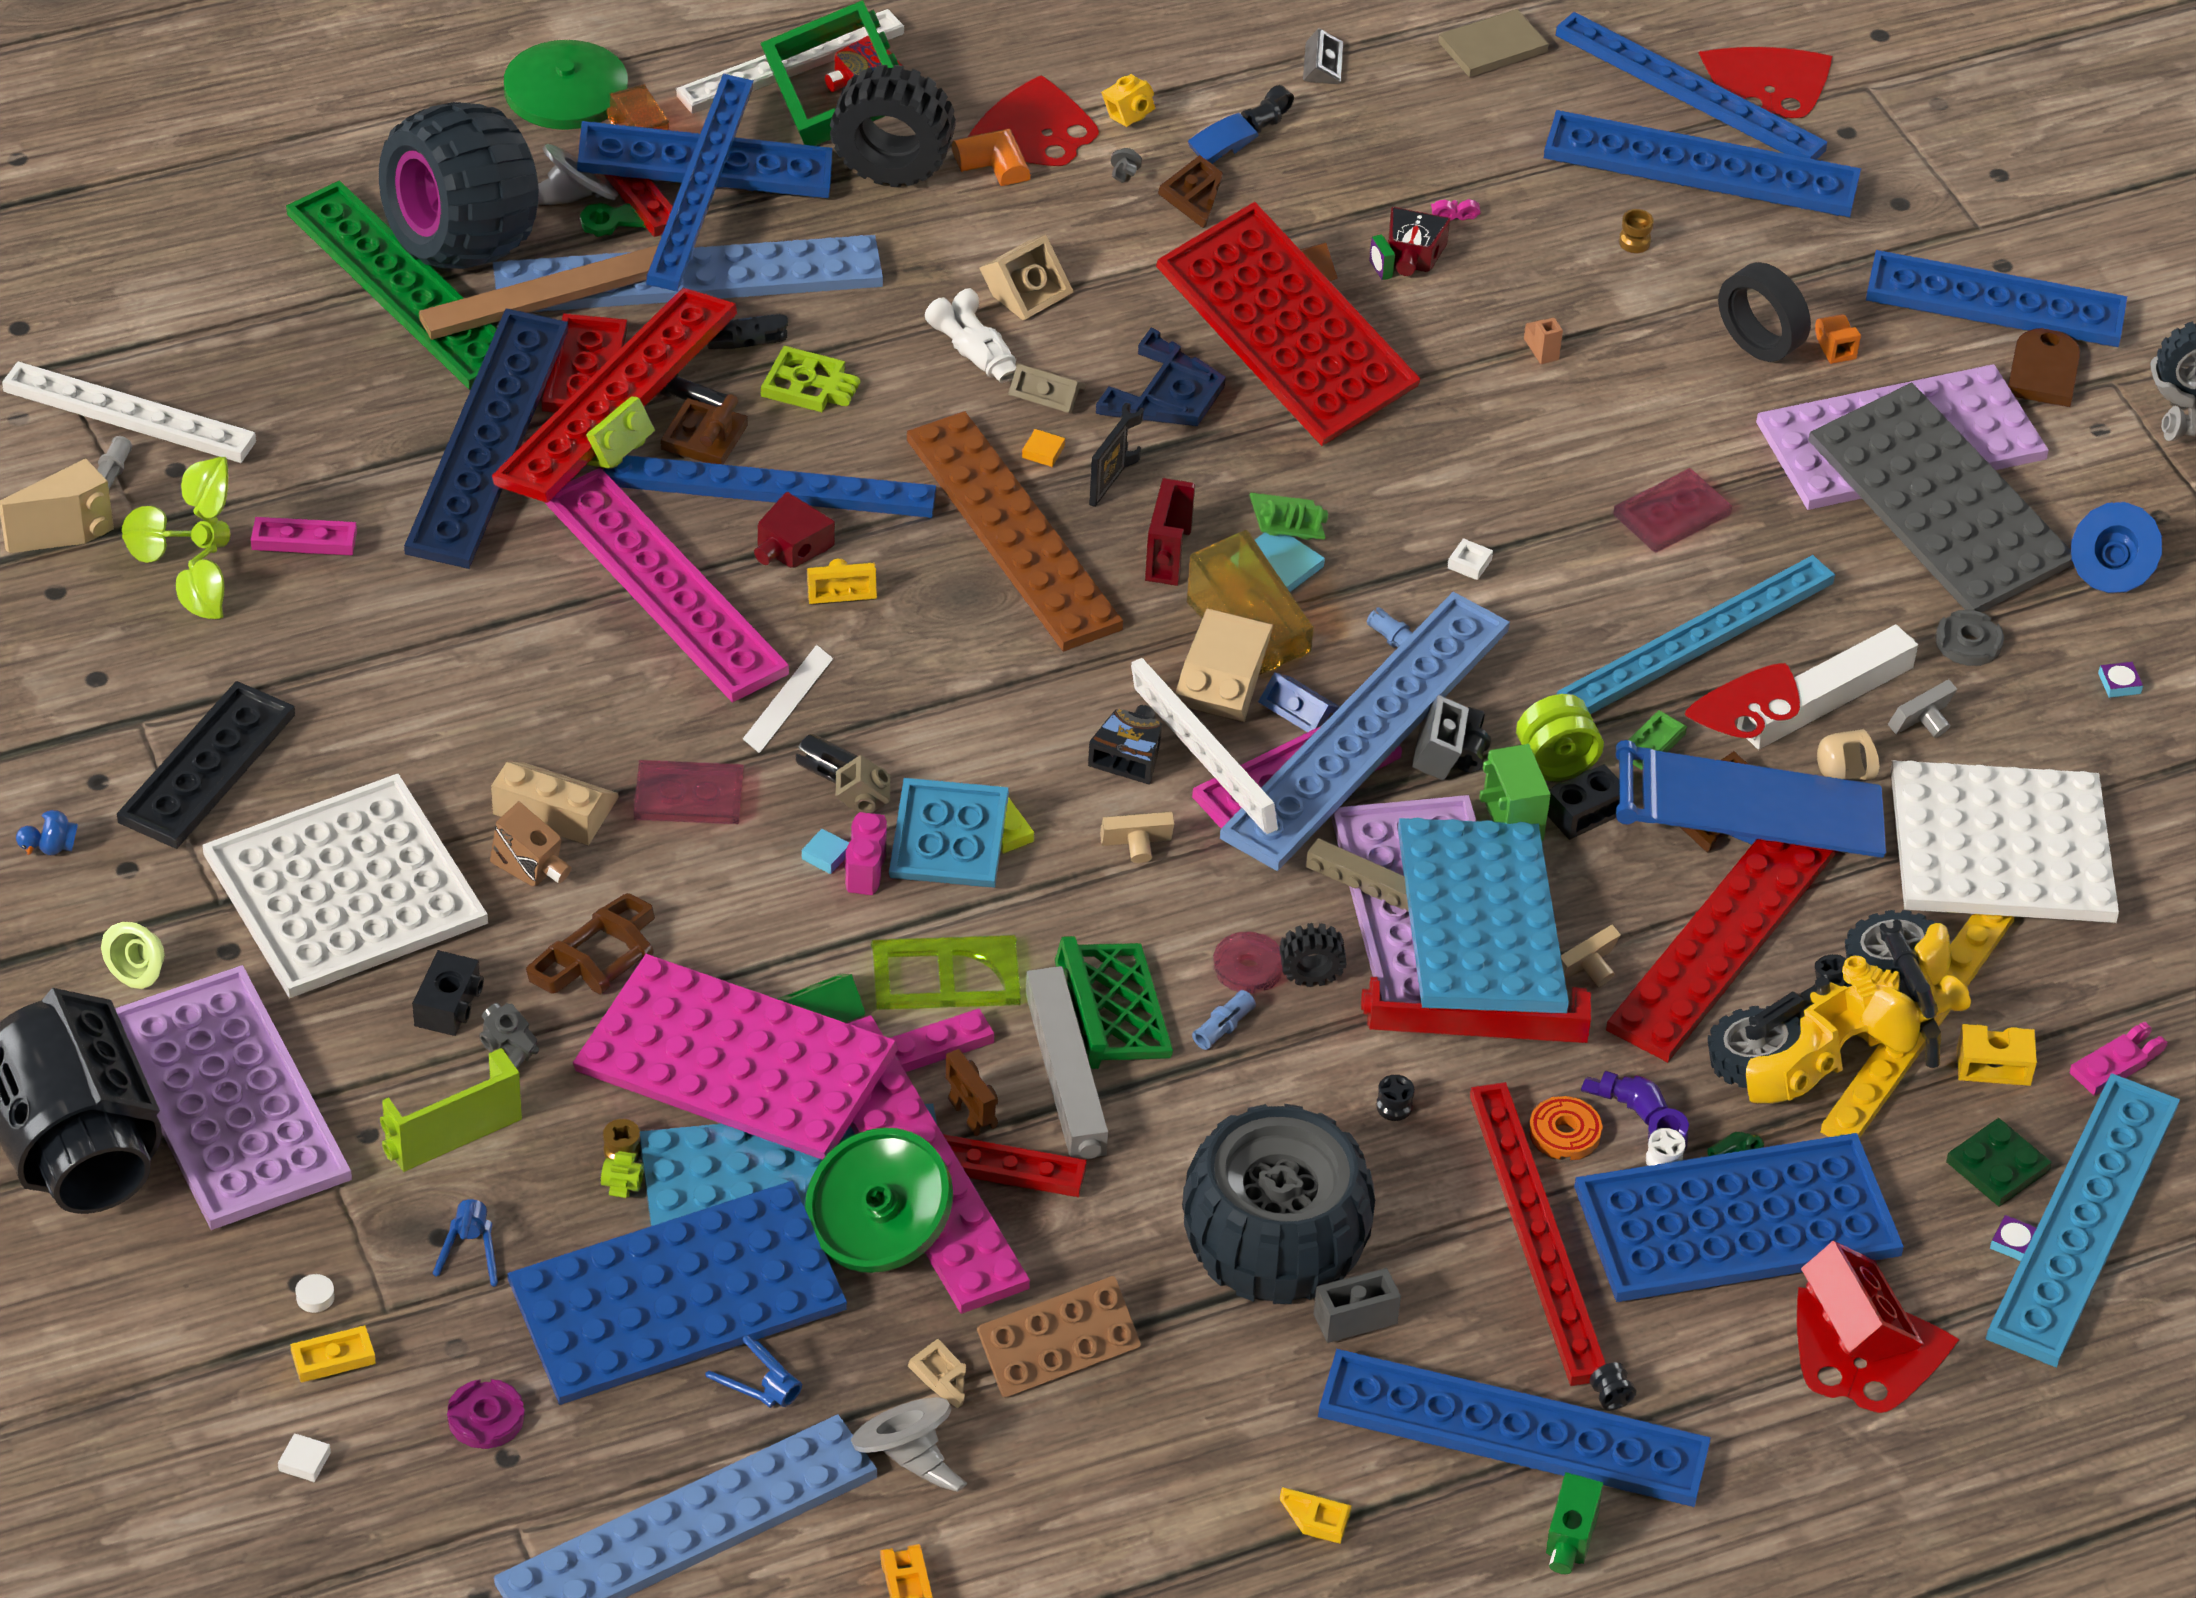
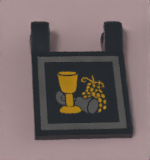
M1125 403L1122 406L1121 420L1092 456L1090 506L1096 507L1125 467L1133 465L1140 460L1141 447L1138 446L1135 451H1128L1127 435L1129 428L1142 423L1143 408H1140L1136 413H1131V404Z

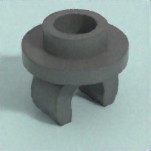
M1130 148L1114 151L1110 160L1114 167L1112 177L1123 183L1125 182L1126 174L1134 176L1136 170L1141 167V156Z

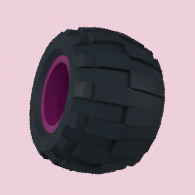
M461 102L431 106L407 117L400 124H397L390 131L388 140L384 142L379 163V189L384 213L395 237L406 252L415 260L420 259L423 264L435 265V267L465 269L493 262L509 254L510 250L518 247L521 241L527 240L537 215L539 201L537 172L532 154L522 133L501 110L482 104Z

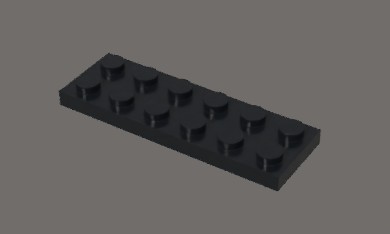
M235 681L117 812L118 823L178 849L295 716V706Z

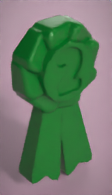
M603 203L591 204L586 206L580 214V223L584 232L594 234L596 237L606 234L611 235L618 226L646 228L644 222L630 203L617 208Z

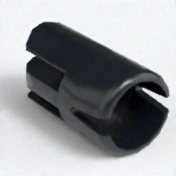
M809 734L801 741L798 747L807 754L803 756L796 753V762L799 766L836 784V771L858 756L815 734Z

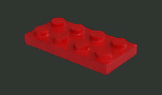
M563 313L561 321L568 322V333L545 386L542 398V411L557 412L624 346L628 329L627 319Z

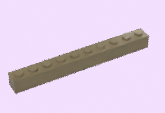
M1319 838L1308 850L1307 868L1352 888H1359L1362 892L1372 897L1386 900V903L1402 910L1406 909L1409 912L1405 876Z

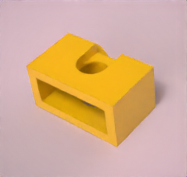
M1962 1024L1957 1044L1958 1080L2031 1086L2037 1063L2035 1029L2011 1027L2003 1032L1988 1031V1026ZM1987 1064H1998V1065H2003V1066H2001V1067H1991V1066H1989V1065H1987Z

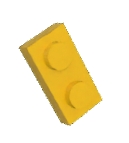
M365 1325L290 1344L291 1354L300 1383L376 1364L375 1353Z

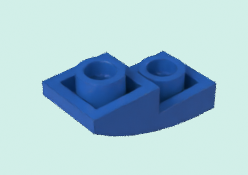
M1236 113L1205 128L1189 139L1188 144L1198 156L1201 155L1213 164L1230 150L1236 154L1259 135L1240 113Z

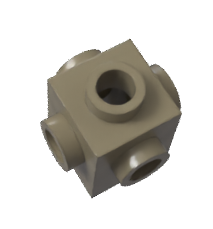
M860 755L836 771V798L858 813H873L890 801V774L882 767H878Z

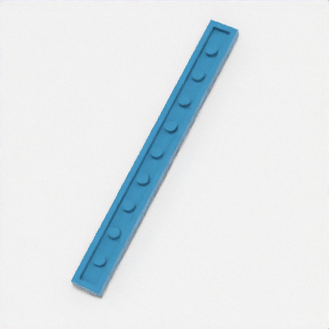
M1812 555L1557 691V694L1576 695L1584 701L1589 713L1592 714L1832 585L1835 574Z

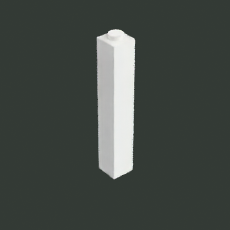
M1895 624L1794 677L1800 698L1798 714L1792 719L1777 721L1765 716L1760 711L1761 707L1757 703H1751L1748 708L1751 711L1757 712L1763 718L1765 728L1758 736L1746 739L1760 750L1909 671L1914 667L1918 644L1910 635L1906 634ZM1775 699L1769 703V709L1778 715L1787 714L1791 709L1789 703L1782 699ZM1748 716L1738 718L1737 728L1739 730L1750 732L1756 729L1757 723L1753 718Z

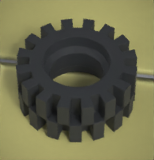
M1307 923L1306 929H1303L1300 925L1295 927L1296 933L1289 930L1286 933V938L1282 937L1281 945L1279 946L1282 970L1290 982L1295 979L1296 985L1301 986L1303 982H1306L1307 987H1313V982H1318L1319 986L1325 985L1326 979L1333 982L1336 980L1335 974L1341 976L1344 973L1343 968H1346L1347 965L1344 940L1342 939V934L1339 931L1336 932V928L1330 926L1326 930V924L1319 923L1318 928H1314L1313 923Z

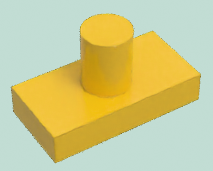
M834 559L826 567L807 568L809 604L877 599L875 563L848 565L843 559Z

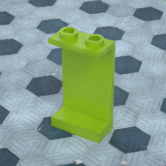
M502 1048L488 1054L489 1080L402 1117L389 1097L382 1100L383 1116L380 1117V1123L385 1133L382 1147L387 1158L390 1161L395 1160L401 1170L405 1172L522 1120L519 1071Z

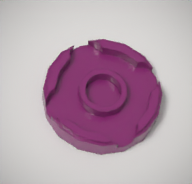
M481 1379L470 1381L459 1387L449 1399L447 1411L449 1429L458 1441L470 1447L489 1449L502 1446L514 1439L523 1426L525 1412L522 1397L513 1386L501 1380L491 1379V1382L482 1383Z

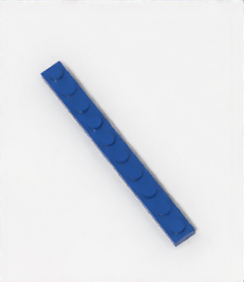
M1576 12L1570 14L1556 27L1555 36L1784 154L1817 160L1826 152L1827 141Z
M723 73L648 271L646 285L678 292L749 101L754 80Z
M630 455L623 457V461L618 466L609 469L604 468L603 470L620 488L774 503L783 494L789 492L806 504L815 507L928 518L933 516L936 498V485Z

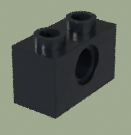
M437 950L412 1002L415 1027L456 1036L461 1023L466 1024L470 1017L471 1002L474 996L479 997L483 989L484 977L480 975L479 960Z

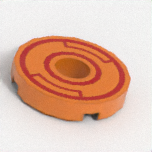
M1569 1096L1551 1097L1540 1102L1532 1111L1529 1134L1536 1148L1547 1156L1561 1160V1156L1571 1157L1570 1160H1579L1592 1154L1599 1146L1603 1125L1597 1111L1583 1100ZM1560 1125H1568L1572 1127L1574 1131L1565 1133L1558 1130L1557 1127Z

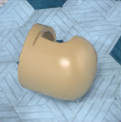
M1864 729L1831 734L1824 737L1819 743L1817 761L1823 776L1851 781H1864L1875 779L1878 775L1880 767L1879 757L1871 737ZM1860 743L1865 748L1867 762L1866 771L1863 767L1861 759Z

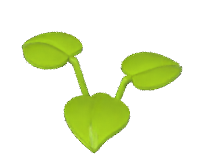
M226 457L196 462L183 475L181 483L182 496L187 504L195 506L194 514L205 520L198 522L192 530H165L167 524L166 515L161 509L154 506H141L134 509L127 515L122 525V538L129 552L141 562H155L164 555L167 547L165 537H191L198 547L206 548L188 562L189 570L181 571L176 578V592L181 604L188 611L208 619L223 618V574L216 563L211 560L202 559L210 553H216L217 548L226 546L231 536L229 526L224 521H218L216 517L223 510L227 499L228 464Z

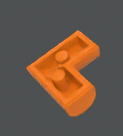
M1011 129L952 141V152L961 172L992 166L1000 186L1030 180V170Z

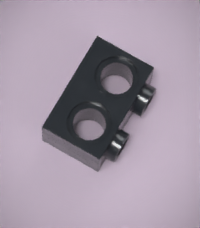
M1605 764L1592 770H1586L1579 776L1564 783H1558L1549 789L1550 801L1547 816L1569 840L1616 818V808L1620 804L1619 779Z

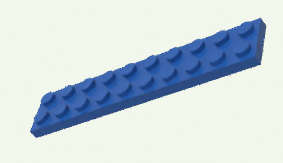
M1560 110L1555 112L1543 157L1557 162H1566L1588 168H1597L1619 174H1628L1650 180H1659L1681 186H1690L1712 192H1721L1743 198H1752L1850 217L1861 172V168Z
M1336 1349L1318 1412V1417L1562 1476L1567 1472L1603 1482L1604 1486L1695 1507L1711 1439V1437L1340 1349Z

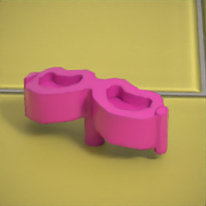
M1445 199L1431 203L1433 215L1451 218L1450 221L1455 218L1462 221L1475 219L1481 213L1479 202L1467 199L1459 205L1457 200H1453L1451 203Z

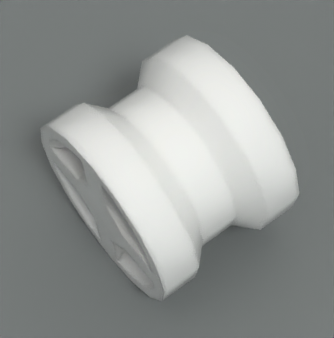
M1661 1128L1654 1131L1648 1142L1649 1148L1646 1153L1647 1166L1682 1161L1686 1146L1682 1134L1670 1128Z

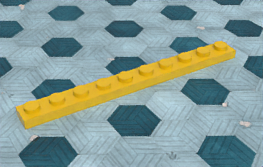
M1972 914L1950 944L1951 962L1946 975L1957 978L1968 987L2014 922L2015 916ZM1940 982L1934 986L1936 991L1939 990ZM1951 1010L1934 1018L1938 1027ZM1919 1033L1916 1046L1907 1053L1897 1052L1880 1043L1823 1121L1820 1133L1828 1137L1857 1133L1860 1139L1924 1049L1926 1041L1922 1033Z

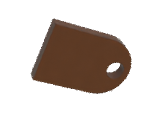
M2036 328L2023 333L2016 343L2008 387L2013 395L2017 398L2070 407L2080 358L2078 344L2069 335L2060 331ZM2043 342L2053 343L2054 346L2046 345Z

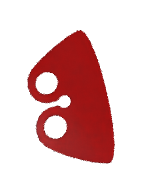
M1778 663L1749 672L1716 688L1691 704L1685 711V716L1703 726L1730 736L1753 738L1763 732L1765 722L1757 712L1751 711L1748 708L1749 704L1757 703L1761 707L1760 711L1765 716L1773 720L1783 721L1792 719L1798 714L1800 698L1789 666L1786 663ZM1775 699H1782L1789 703L1791 709L1787 714L1778 715L1769 709V703ZM1741 716H1748L1756 721L1757 727L1753 731L1744 732L1735 726V721Z

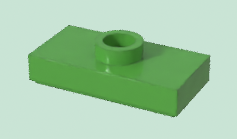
M1658 710L1628 740L1635 743L1637 747L1668 752L1686 735L1687 726ZM1634 759L1633 765L1642 770V760Z

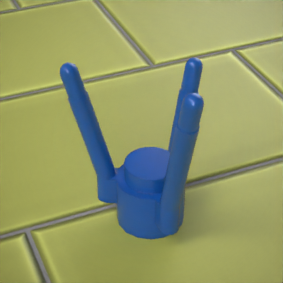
M467 1199L459 1203L456 1219L451 1220L449 1233L433 1270L434 1276L440 1275L457 1234L460 1235L461 1239H475L482 1234L490 1283L493 1287L498 1285L491 1236L492 1222L486 1220L487 1207L484 1203L474 1199Z
M744 1336L743 1342L770 1369L762 1380L765 1392L712 1371H707L705 1374L707 1378L762 1401L769 1408H772L776 1402L782 1407L788 1406L796 1399L802 1389V1383L786 1371L759 1341H753L749 1336Z

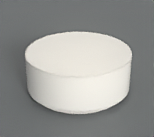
M320 1274L308 1275L302 1278L296 1285L297 1304L307 1312H322L328 1309L334 1302V1286L332 1281L326 1276Z

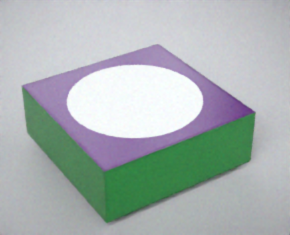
M1380 234L1371 237L1369 261L1381 280H1386L1393 276L1395 253L1385 237Z

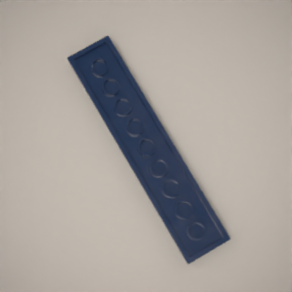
M505 308L404 545L405 555L470 569L503 489L494 484L492 474L520 448L567 336L568 322Z

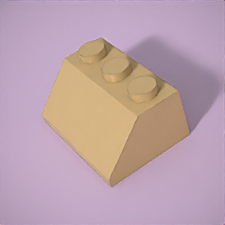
M506 762L491 785L494 815L502 817L520 801L559 836L586 845L591 843L619 798L617 792L524 762Z

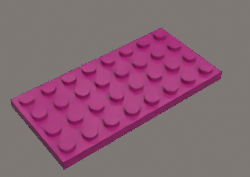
M645 954L573 1061L576 1072L823 1160L842 1139L894 1057L898 1046L896 1040Z

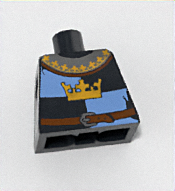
M1139 705L1134 713L1123 709H1116L1089 742L1088 766L1150 785L1160 749L1162 723L1154 719L1156 716L1155 711L1147 705Z

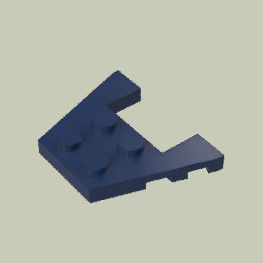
M1150 328L1138 345V355L1163 363L1162 367L1140 397L1109 386L1096 403V414L1121 417L1122 406L1125 403H1130L1131 413L1138 412L1140 408L1144 409L1143 420L1198 426L1224 389L1226 377L1197 357L1191 359L1181 352V346L1174 341L1166 342L1161 338V333L1158 330Z

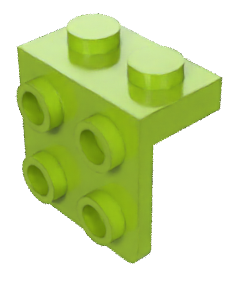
M630 397L586 434L596 454L586 465L608 469L614 468L623 461V457L630 451L642 446L646 441L645 439L655 431L640 398Z

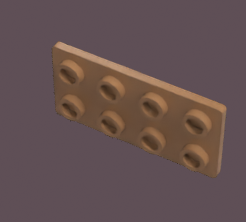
M1114 1276L977 1327V1332L1000 1393L1004 1398L1131 1351L1141 1345Z

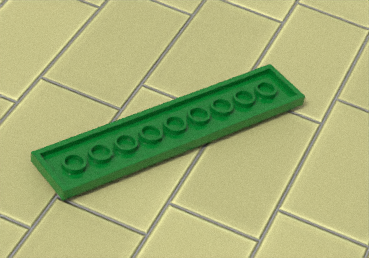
M340 180L286 205L287 215L462 384L471 390L496 328L490 323L431 340L420 321L419 311L464 298L432 267L423 264L420 259L415 260L407 253L395 237L393 231Z

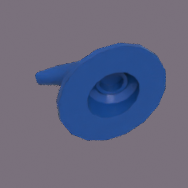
M2127 502L2106 503L2091 510L2077 525L2071 541V559L2078 575L2090 587L2106 593H2125L2143 585L2156 571L2162 556V535L2156 521L2143 508Z

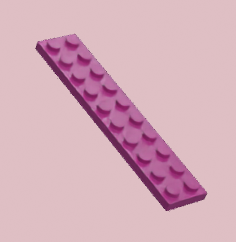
M601 468L568 482L548 503H545L732 703L789 675V664Z
M871 1015L847 1023L883 1036ZM894 1055L850 1124L855 1135L876 1128H898L915 1133L928 1141L947 1165L953 1184L952 1208L943 1231L932 1246L925 1251V1254L960 1314L1028 1290L1030 1287L1029 1277L897 1057Z

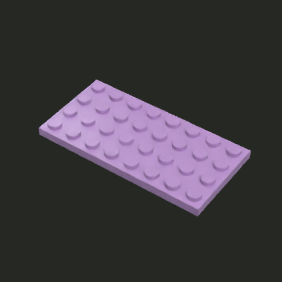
M1994 364L1760 412L1756 420L1757 425L1807 510L1862 499L1808 441L1810 432L1911 382L1995 470L2046 460L2049 450Z
M1469 795L1339 807L1331 815L1339 848L1403 876L1398 835L1399 818L1476 821ZM1349 886L1373 977H1378V981H1380V1001L1421 1003L1409 912L1406 909L1402 910L1386 903V900L1372 897L1362 892L1359 888L1355 889Z
M243 965L115 1008L160 1109L157 1117L161 1124L162 1134L211 1230L352 1180L351 1170Z

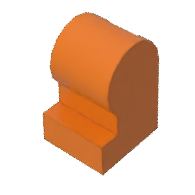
M1844 314L1816 320L1815 332L1817 340L1830 364L1857 359L1861 334L1856 327H1850V323ZM1837 345L1843 346L1846 351L1836 353Z

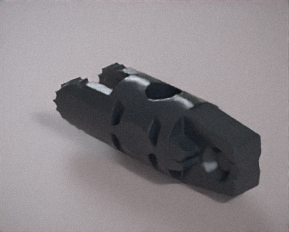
M784 314L731 320L707 344L708 349H736L784 341L787 338L788 318Z

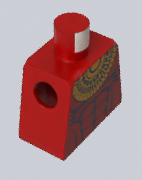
M869 36L854 42L835 54V71L825 75L826 85L831 92L845 87L848 80L854 75H859L860 71L867 68L875 70L876 66L881 65Z

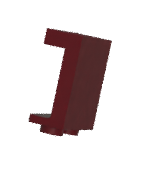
M1162 478L1148 531L1145 581L1174 586L1179 584L1183 534L1190 535L1193 524L1195 484L1192 482Z

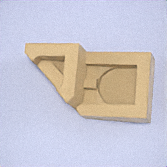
M936 1339L912 1357L908 1367L935 1393L947 1399L956 1408H959L963 1405L965 1396L963 1391L966 1364L960 1363L939 1339Z

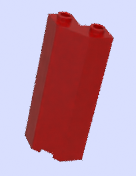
M1370 976L1369 989H1362L1361 1010H1363L1364 1015H1367L1369 1030L1588 1043L1591 1024V992H1587V988L1572 987L1567 1013L1422 1008L1421 1003L1380 1001V981H1378V977Z

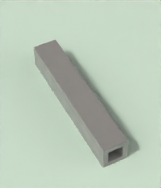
M1059 966L1027 971L1026 998L1069 1157L1092 1159L1098 1156L1107 1155L1108 1130L1063 968Z

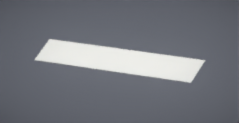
M816 645L744 736L743 740L760 753L833 658Z

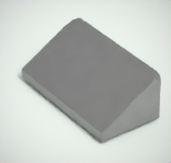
M1318 28L1305 45L1303 80L1314 83L1339 84L1341 82L1343 41Z

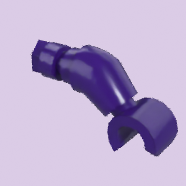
M1608 1071L1604 1072L1601 1080L1591 1077L1585 1078L1581 1087L1582 1092L1611 1100L1613 1096L1618 1097V1102L1627 1104L1628 1109L1634 1110L1644 1123L1649 1125L1648 1142L1654 1131L1661 1128H1670L1682 1134L1686 1144L1685 1150L1687 1149L1689 1131L1687 1117L1676 1109L1668 1108L1657 1084L1637 1075L1634 1079L1624 1076L1623 1080L1618 1079V1074Z

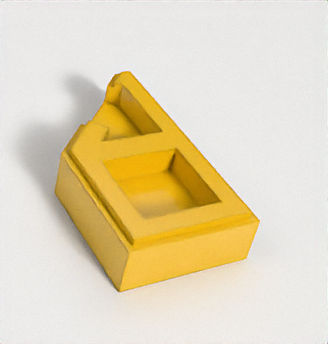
M1282 1487L1280 1501L1303 1534L1341 1544L1352 1505Z

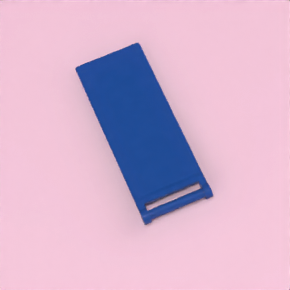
M1629 740L1620 741L1616 745L1620 784V804L1616 808V818L1622 824H1632L1635 821L1659 823L1874 857H1885L1883 798L1880 785L1656 751L1650 748L1637 747L1635 743ZM1634 759L1642 760L1643 809L1637 808L1634 804Z

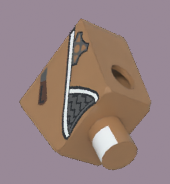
M520 801L496 822L490 862L530 886H537L547 876L560 884L568 877L572 869L569 864L559 858L562 841L560 836Z

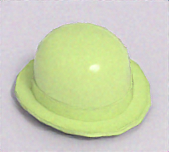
M120 922L112 925L103 935L101 944L103 960L110 972L120 982L131 988L144 989L156 981L160 975L165 954L160 939L154 933L134 922Z

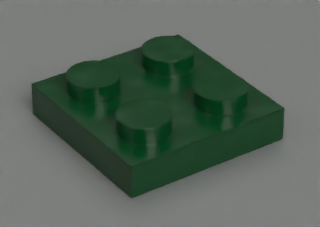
M1999 1117L1948 1152L1946 1163L1998 1207L2048 1173L2052 1164L2048 1158Z

